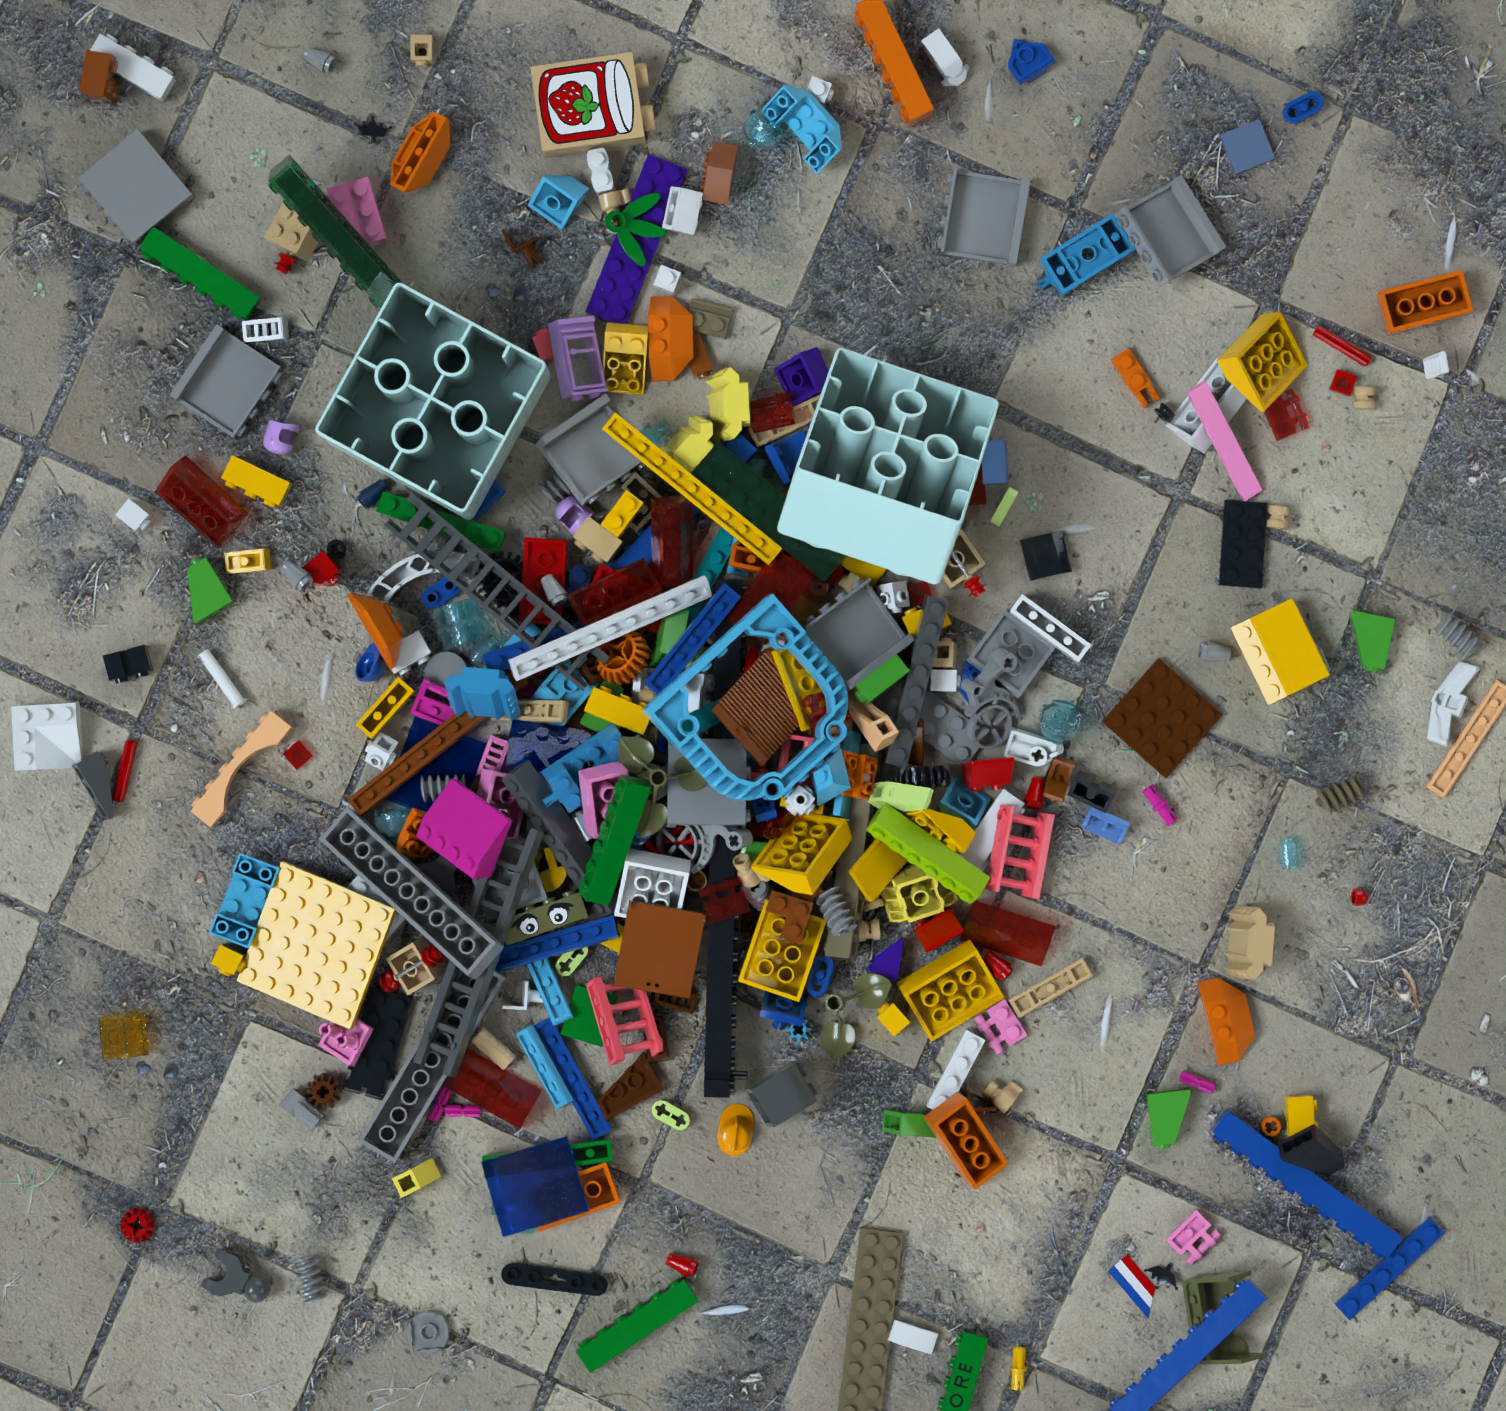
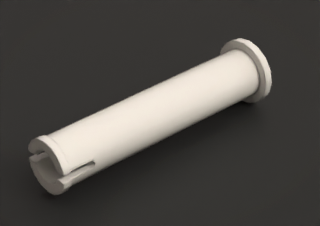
M207 649L198 655V658L232 703L233 710L244 704L247 699L242 697L210 650Z

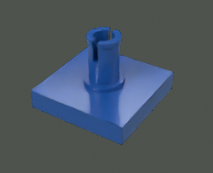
M765 991L759 1017L774 1020L772 1026L775 1029L778 1028L780 1022L779 1030H784L786 1023L802 1026L808 995L802 993L800 1002Z

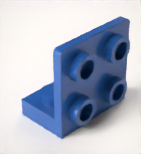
M803 431L778 443H771L764 447L783 487L791 483L806 438Z

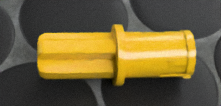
M1022 1346L1013 1347L1012 1366L1010 1367V1370H1012L1010 1389L1018 1390V1388L1019 1390H1024V1374L1027 1368L1025 1367L1026 1349Z

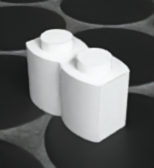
M604 148L589 150L587 162L592 173L591 181L595 193L599 196L612 192L614 190V182L609 171L610 164L607 152Z

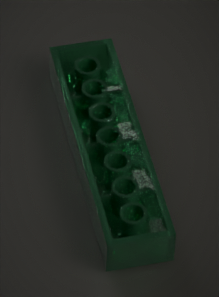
M289 154L270 170L268 186L276 195L279 193L284 198L283 203L290 211L294 210L299 215L297 218L304 227L308 225L313 231L311 234L319 243L323 242L327 247V253L333 259L337 258L339 260L341 269L347 275L351 274L355 278L354 283L361 291L365 290L370 295L368 298L375 307L379 306L382 308L393 286L396 283L403 282Z
M719 441L691 473L825 585L848 558L846 555L828 549L816 548L804 541L779 533L777 525L786 495Z

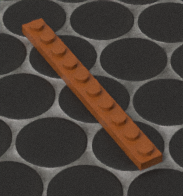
M511 669L504 674L509 677V682L515 688L516 694L529 684L525 678L516 681ZM467 711L459 717L456 714L452 715L348 798L347 801L362 818L487 717L475 716L471 718Z

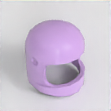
M269 420L263 438L264 447L268 451L279 455L290 453L293 449V446L290 444L292 434L294 432L299 433L300 426Z
M574 495L563 499L555 511L558 520L572 535L575 534L587 516L591 518L594 514L586 504L582 506Z

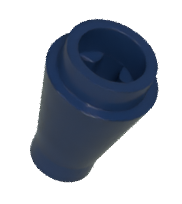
M379 479L361 490L356 498L365 509L374 508L381 498L382 492H385L388 486Z

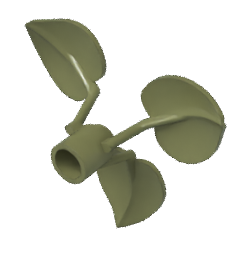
M621 736L619 738V760L627 768L628 772L637 774L643 767L650 772L649 780L654 786L652 802L647 799L637 826L639 836L648 837L659 831L667 820L666 806L656 803L658 788L665 786L667 779L678 777L679 785L687 791H697L707 782L684 756L675 763L677 774L666 775L663 770H652L647 764L654 758V748L648 740L641 737Z
M822 965L821 970H826L828 965ZM874 973L861 975L854 982V989L857 993L847 997L841 994L831 995L830 989L828 990L825 1004L827 1009L836 1016L839 1023L831 1021L825 1024L821 1030L820 1038L823 1047L832 1060L839 1059L847 1054L856 1040L854 1027L851 1024H843V1020L838 1012L845 1008L846 1001L859 997L860 1004L865 1008L876 1009L882 1006L892 986L886 977ZM834 975L832 976L830 986L834 981ZM805 984V987H804V990H803V991H804L808 996L812 997V996L809 994V992L807 991V989H806V984ZM816 985L815 990H820L822 985Z

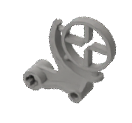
M1001 647L991 652L990 660L975 679L967 678L961 683V688L966 691L969 699V705L964 711V714L970 717L968 736L972 743L985 750H991L1003 744L1010 734L1012 717H1019L1020 715L1019 706L1013 695L1004 688L995 685V680L1003 672H1011L1017 665V657ZM998 700H1003L1007 702V704L1011 708V712H1009L1005 707L998 704ZM992 708L1001 709L1002 711L991 721L984 713ZM981 717L988 726L991 724L996 726L1005 718V726L1001 735L993 727H989V729L983 727L975 734V725L978 718ZM989 731L995 738V741L988 744L978 743Z
M666 822L657 833L656 846L661 855L672 857L680 848L689 857L688 860H691L690 866L692 869H690V872L695 874L710 861L714 853L716 836L718 834L725 839L727 847L734 851L750 846L753 836L750 830L746 828L740 829L737 826L684 825L686 828L677 837L667 827ZM691 832L694 839V851L686 844H675L666 853L663 845L664 834L674 842L685 840ZM700 850H701L700 858H699L697 864H695L694 861H695L696 858L698 857V855H699V853H700Z

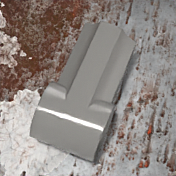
M292 1088L279 1104L286 1112L299 1118L311 1129L324 1116L295 1088Z

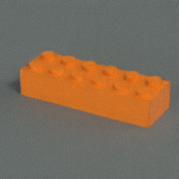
M864 0L857 3L855 12H853L854 21L858 28L862 27L863 40L867 47L871 46L873 54L871 56L875 65H880L881 77L884 84L890 85V96L894 104L898 103L900 106L899 115L903 123H908L909 127L933 117V105L883 1Z

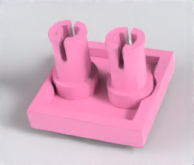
M358 1018L353 1029H347L331 1021L329 1024L323 1023L319 1027V1033L323 1037L318 1046L347 1065L354 1067L373 1028Z

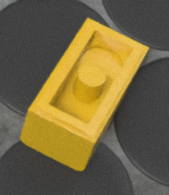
M262 548L224 553L226 574L271 570L269 549Z

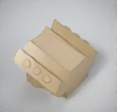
M1237 905L1228 913L1234 922L1227 927L1229 930L1228 951L1224 954L1231 962L1224 969L1231 977L1254 980L1263 972V966H1271L1275 926L1274 923H1267V916L1259 907Z

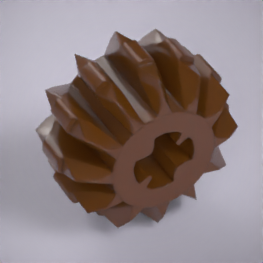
M326 1073L321 1074V1080L317 1075L313 1076L315 1083L311 1081L307 1083L313 1089L305 1091L306 1094L313 1095L307 1099L308 1102L315 1099L314 1108H317L320 1103H322V1110H326L327 1103L333 1108L335 1106L333 1100L338 1102L341 1100L339 1096L335 1095V1093H342V1089H335V1086H338L340 1081L332 1083L334 1075H330L328 1080H326ZM323 1086H326L325 1089H329V1093L325 1097L319 1094V1090Z

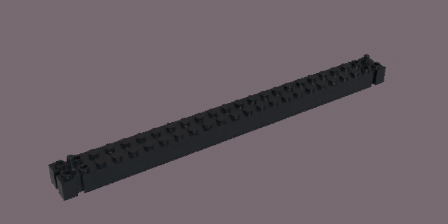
M717 579L716 592L725 583L741 598L715 629V642L746 615V606L755 607L759 603V598H747V584H743V579ZM744 631L726 647L728 651L722 657H715L714 701L722 698L743 675L741 663H745V649H741V641H746ZM722 723L713 726V739L722 738L726 729ZM719 834L716 836L715 849L709 864L704 1097L730 1098V1093H734L735 1080L748 1079L747 1071H735V1057H731V1050H735L736 1036H732V1028H736V1014H732V1006H737V993H733V985H737V971H733V963H738V950H734V942H738V928H734V920H739V907H735V898L739 899V885H735V877H738V870L733 864V859L736 855L740 854V849L736 851L729 849L725 839Z

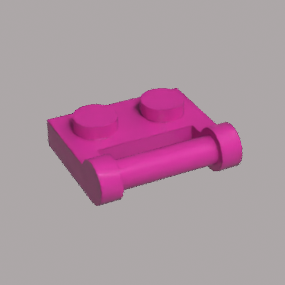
M424 677L410 713L441 725L455 713L449 704L425 695L427 689L448 698L445 687L430 682L429 678Z

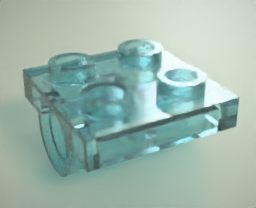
M472 598L449 603L432 610L444 651L486 639L475 601Z

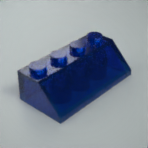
M514 719L509 734L505 767L512 770L517 765L529 760L538 774H542L541 771L587 741L597 732ZM593 761L585 762L583 769L591 768Z

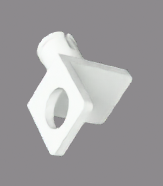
M523 980L521 1006L500 1005V1008L527 1010L529 1002L543 1003L538 990L529 989L528 981Z

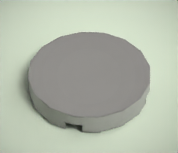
M448 651L439 652L427 662L425 677L429 678L430 682L445 687V680L453 674L461 675L462 668L467 666L464 660L457 654Z
M426 1310L419 1312L411 1319L407 1328V1337L411 1346L420 1353L425 1354L440 1351L446 1345L450 1336L448 1321L436 1311Z

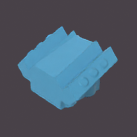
M463 667L461 675L453 674L444 681L450 707L458 717L467 711L471 718L484 716L496 718L498 721L506 714L512 722L521 714L515 688L503 671Z

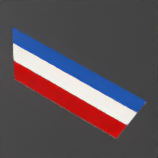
M1127 1254L1108 1272L1148 1318L1155 1286Z

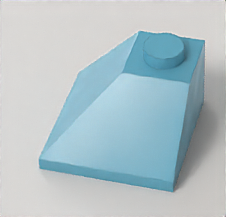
M544 174L527 206L560 229H563L582 203L589 188L572 176Z
M840 748L833 754L826 755L824 757L825 762L816 769L813 767L809 771L818 806L851 788Z
M954 777L942 797L939 807L942 813L963 819L974 830L991 798L980 791L971 792V788L964 789L963 781Z

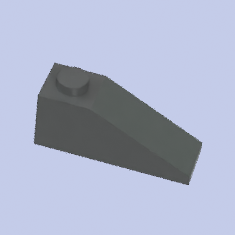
M95 751L71 766L103 819L108 820L113 818L109 768L107 767L108 761L102 753L99 754L98 751Z

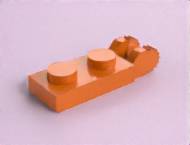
M1130 348L1111 359L1133 396L1135 395L1144 409L1148 407V403L1140 392L1145 388L1155 402L1160 399Z

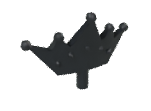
M374 116L371 117L372 119L368 125L365 124V121L362 122V126L357 125L356 122L354 123L362 135L370 136L369 143H373L374 136L382 137L389 129H392V126L383 128L382 122L380 126H377Z
M1170 1264L1165 1269L1160 1266L1144 1269V1272L1152 1273L1151 1279L1157 1277L1156 1289L1167 1283L1166 1288H1169L1172 1284L1175 1290H1178L1175 1275L1168 1272L1171 1268Z

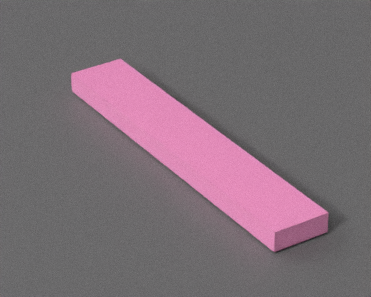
M1202 381L1188 390L1186 394L1241 499L1247 501L1262 491V488L1207 382Z

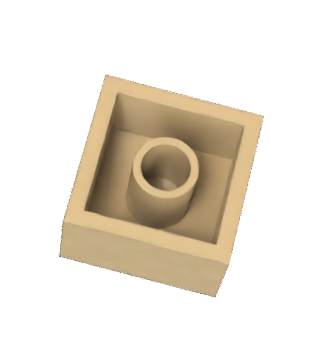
M587 516L572 536L576 540L574 544L583 552H586L587 549L592 552L591 557L600 564H604V562L609 564L624 545L620 539L589 516Z

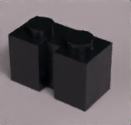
M140 645L124 651L103 655L109 681H115L116 684L127 682L128 677L136 675V678L146 677L149 675V671H153L147 645Z
M1079 770L1067 795L1106 813L1118 788L1102 781L1101 785L1093 782L1094 776Z

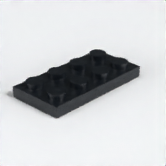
M1224 500L1218 586L1262 588L1268 503Z

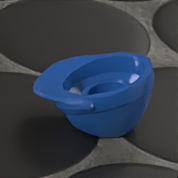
M375 643L366 649L357 662L355 675L361 682L377 681L384 675L385 661Z

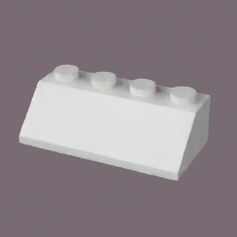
M1216 358L1196 385L1202 381L1207 382L1228 423L1247 398L1226 379L1217 362L1218 358ZM1187 396L1175 411V416L1171 417L1165 426L1190 446L1205 453L1212 442Z

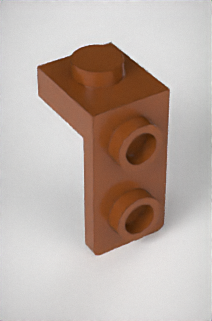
M695 332L693 333L694 359L688 365L693 378L698 377L701 380L711 376L710 373L714 369L700 333Z
M1060 756L1054 757L1047 775L1043 796L1051 801L1064 802L1075 761Z

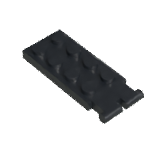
M371 986L361 1021L372 1027L373 1031L355 1066L348 1065L351 1074L349 1081H344L342 1090L360 1094L362 1087L367 1088L365 1096L383 1100L386 1094L382 1092L385 1080H390L413 997L395 992L388 993L381 988Z

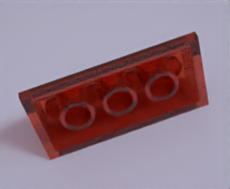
M186 455L169 468L155 490L157 495L217 549L238 528L248 514L246 509Z
M683 495L651 498L652 581L660 588L680 586L694 577L693 503Z
M780 552L770 565L765 563L726 620L735 625L763 598L772 593L790 612L815 574L799 562ZM748 636L759 645H767L769 642L768 638Z
M642 558L568 594L567 598L583 628L663 593V590L647 562Z
M974 901L970 905L963 927L964 931L959 941L966 942L970 939L975 946L1042 966L1055 926Z
M467 1048L457 1077H450L445 1086L447 1089L518 1129H521L542 1092L538 1087L506 1069H501L497 1064Z

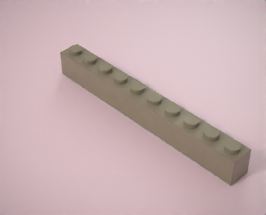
M860 744L858 754L878 758L874 783L880 782L885 748L875 752L870 744ZM857 798L851 799L849 819H847L852 840L835 863L837 870L836 875L833 877L832 886L840 888L835 893L836 895L843 894V898L839 900V902L846 901L847 903L843 910L850 909L851 911L846 917H854L850 925L857 924L858 926L847 934L833 936L830 932L832 928L826 925L828 936L824 942L825 956L855 961L857 958L865 896L848 871L872 844L873 836L866 829L877 811V807L870 804L867 800Z

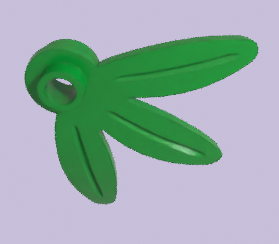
M659 193L642 196L630 203L622 212L611 211L605 217L606 227L612 232H617L619 242L626 254L640 266L646 264L645 257L638 243L629 232L652 238L666 236V231L661 227L646 221L633 219L655 205L661 197ZM614 217L618 220L617 225L612 224Z

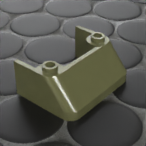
M1251 1271L1224 1272L1185 1280L1183 1283V1293L1189 1329L1196 1323L1200 1326L1205 1321L1203 1316L1209 1310L1213 1309L1216 1311L1221 1306L1218 1302L1225 1295L1236 1291L1234 1287L1238 1284L1237 1279L1251 1276ZM1232 1332L1200 1364H1243L1266 1356L1265 1352L1249 1353L1247 1341L1242 1336H1234V1332Z

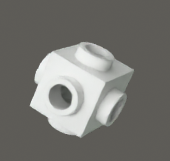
M906 581L876 586L878 598L886 609L889 610L890 614L900 613L902 608L910 606Z
M380 732L374 741L370 740L365 749L367 756L364 761L383 771L388 764L391 765L395 761L397 754L394 752L399 742Z
M798 785L797 788L792 786L794 790L785 800L786 809L794 816L798 814L801 817L804 813L808 815L816 806L813 804L815 801L813 795L815 793L806 785L804 787ZM798 796H803L805 801L804 803L799 804L797 803L796 798Z

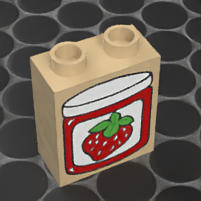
M632 52L530 67L542 151L545 158L584 153L598 148L612 149L646 144L644 132L656 130L652 105L640 106L638 90L649 88L646 62L634 64Z

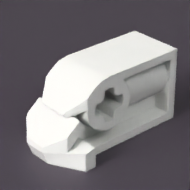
M939 28L921 40L920 46L944 78L941 81L943 87L958 86L965 81L969 66L968 64L962 66L963 63Z
M1012 727L1004 750V757H1014V760L1026 764L1042 766L1053 760V757L1063 753L1064 747L1063 743L1057 739H1050ZM1037 750H1041L1043 756L1034 758L1032 752L1036 753Z

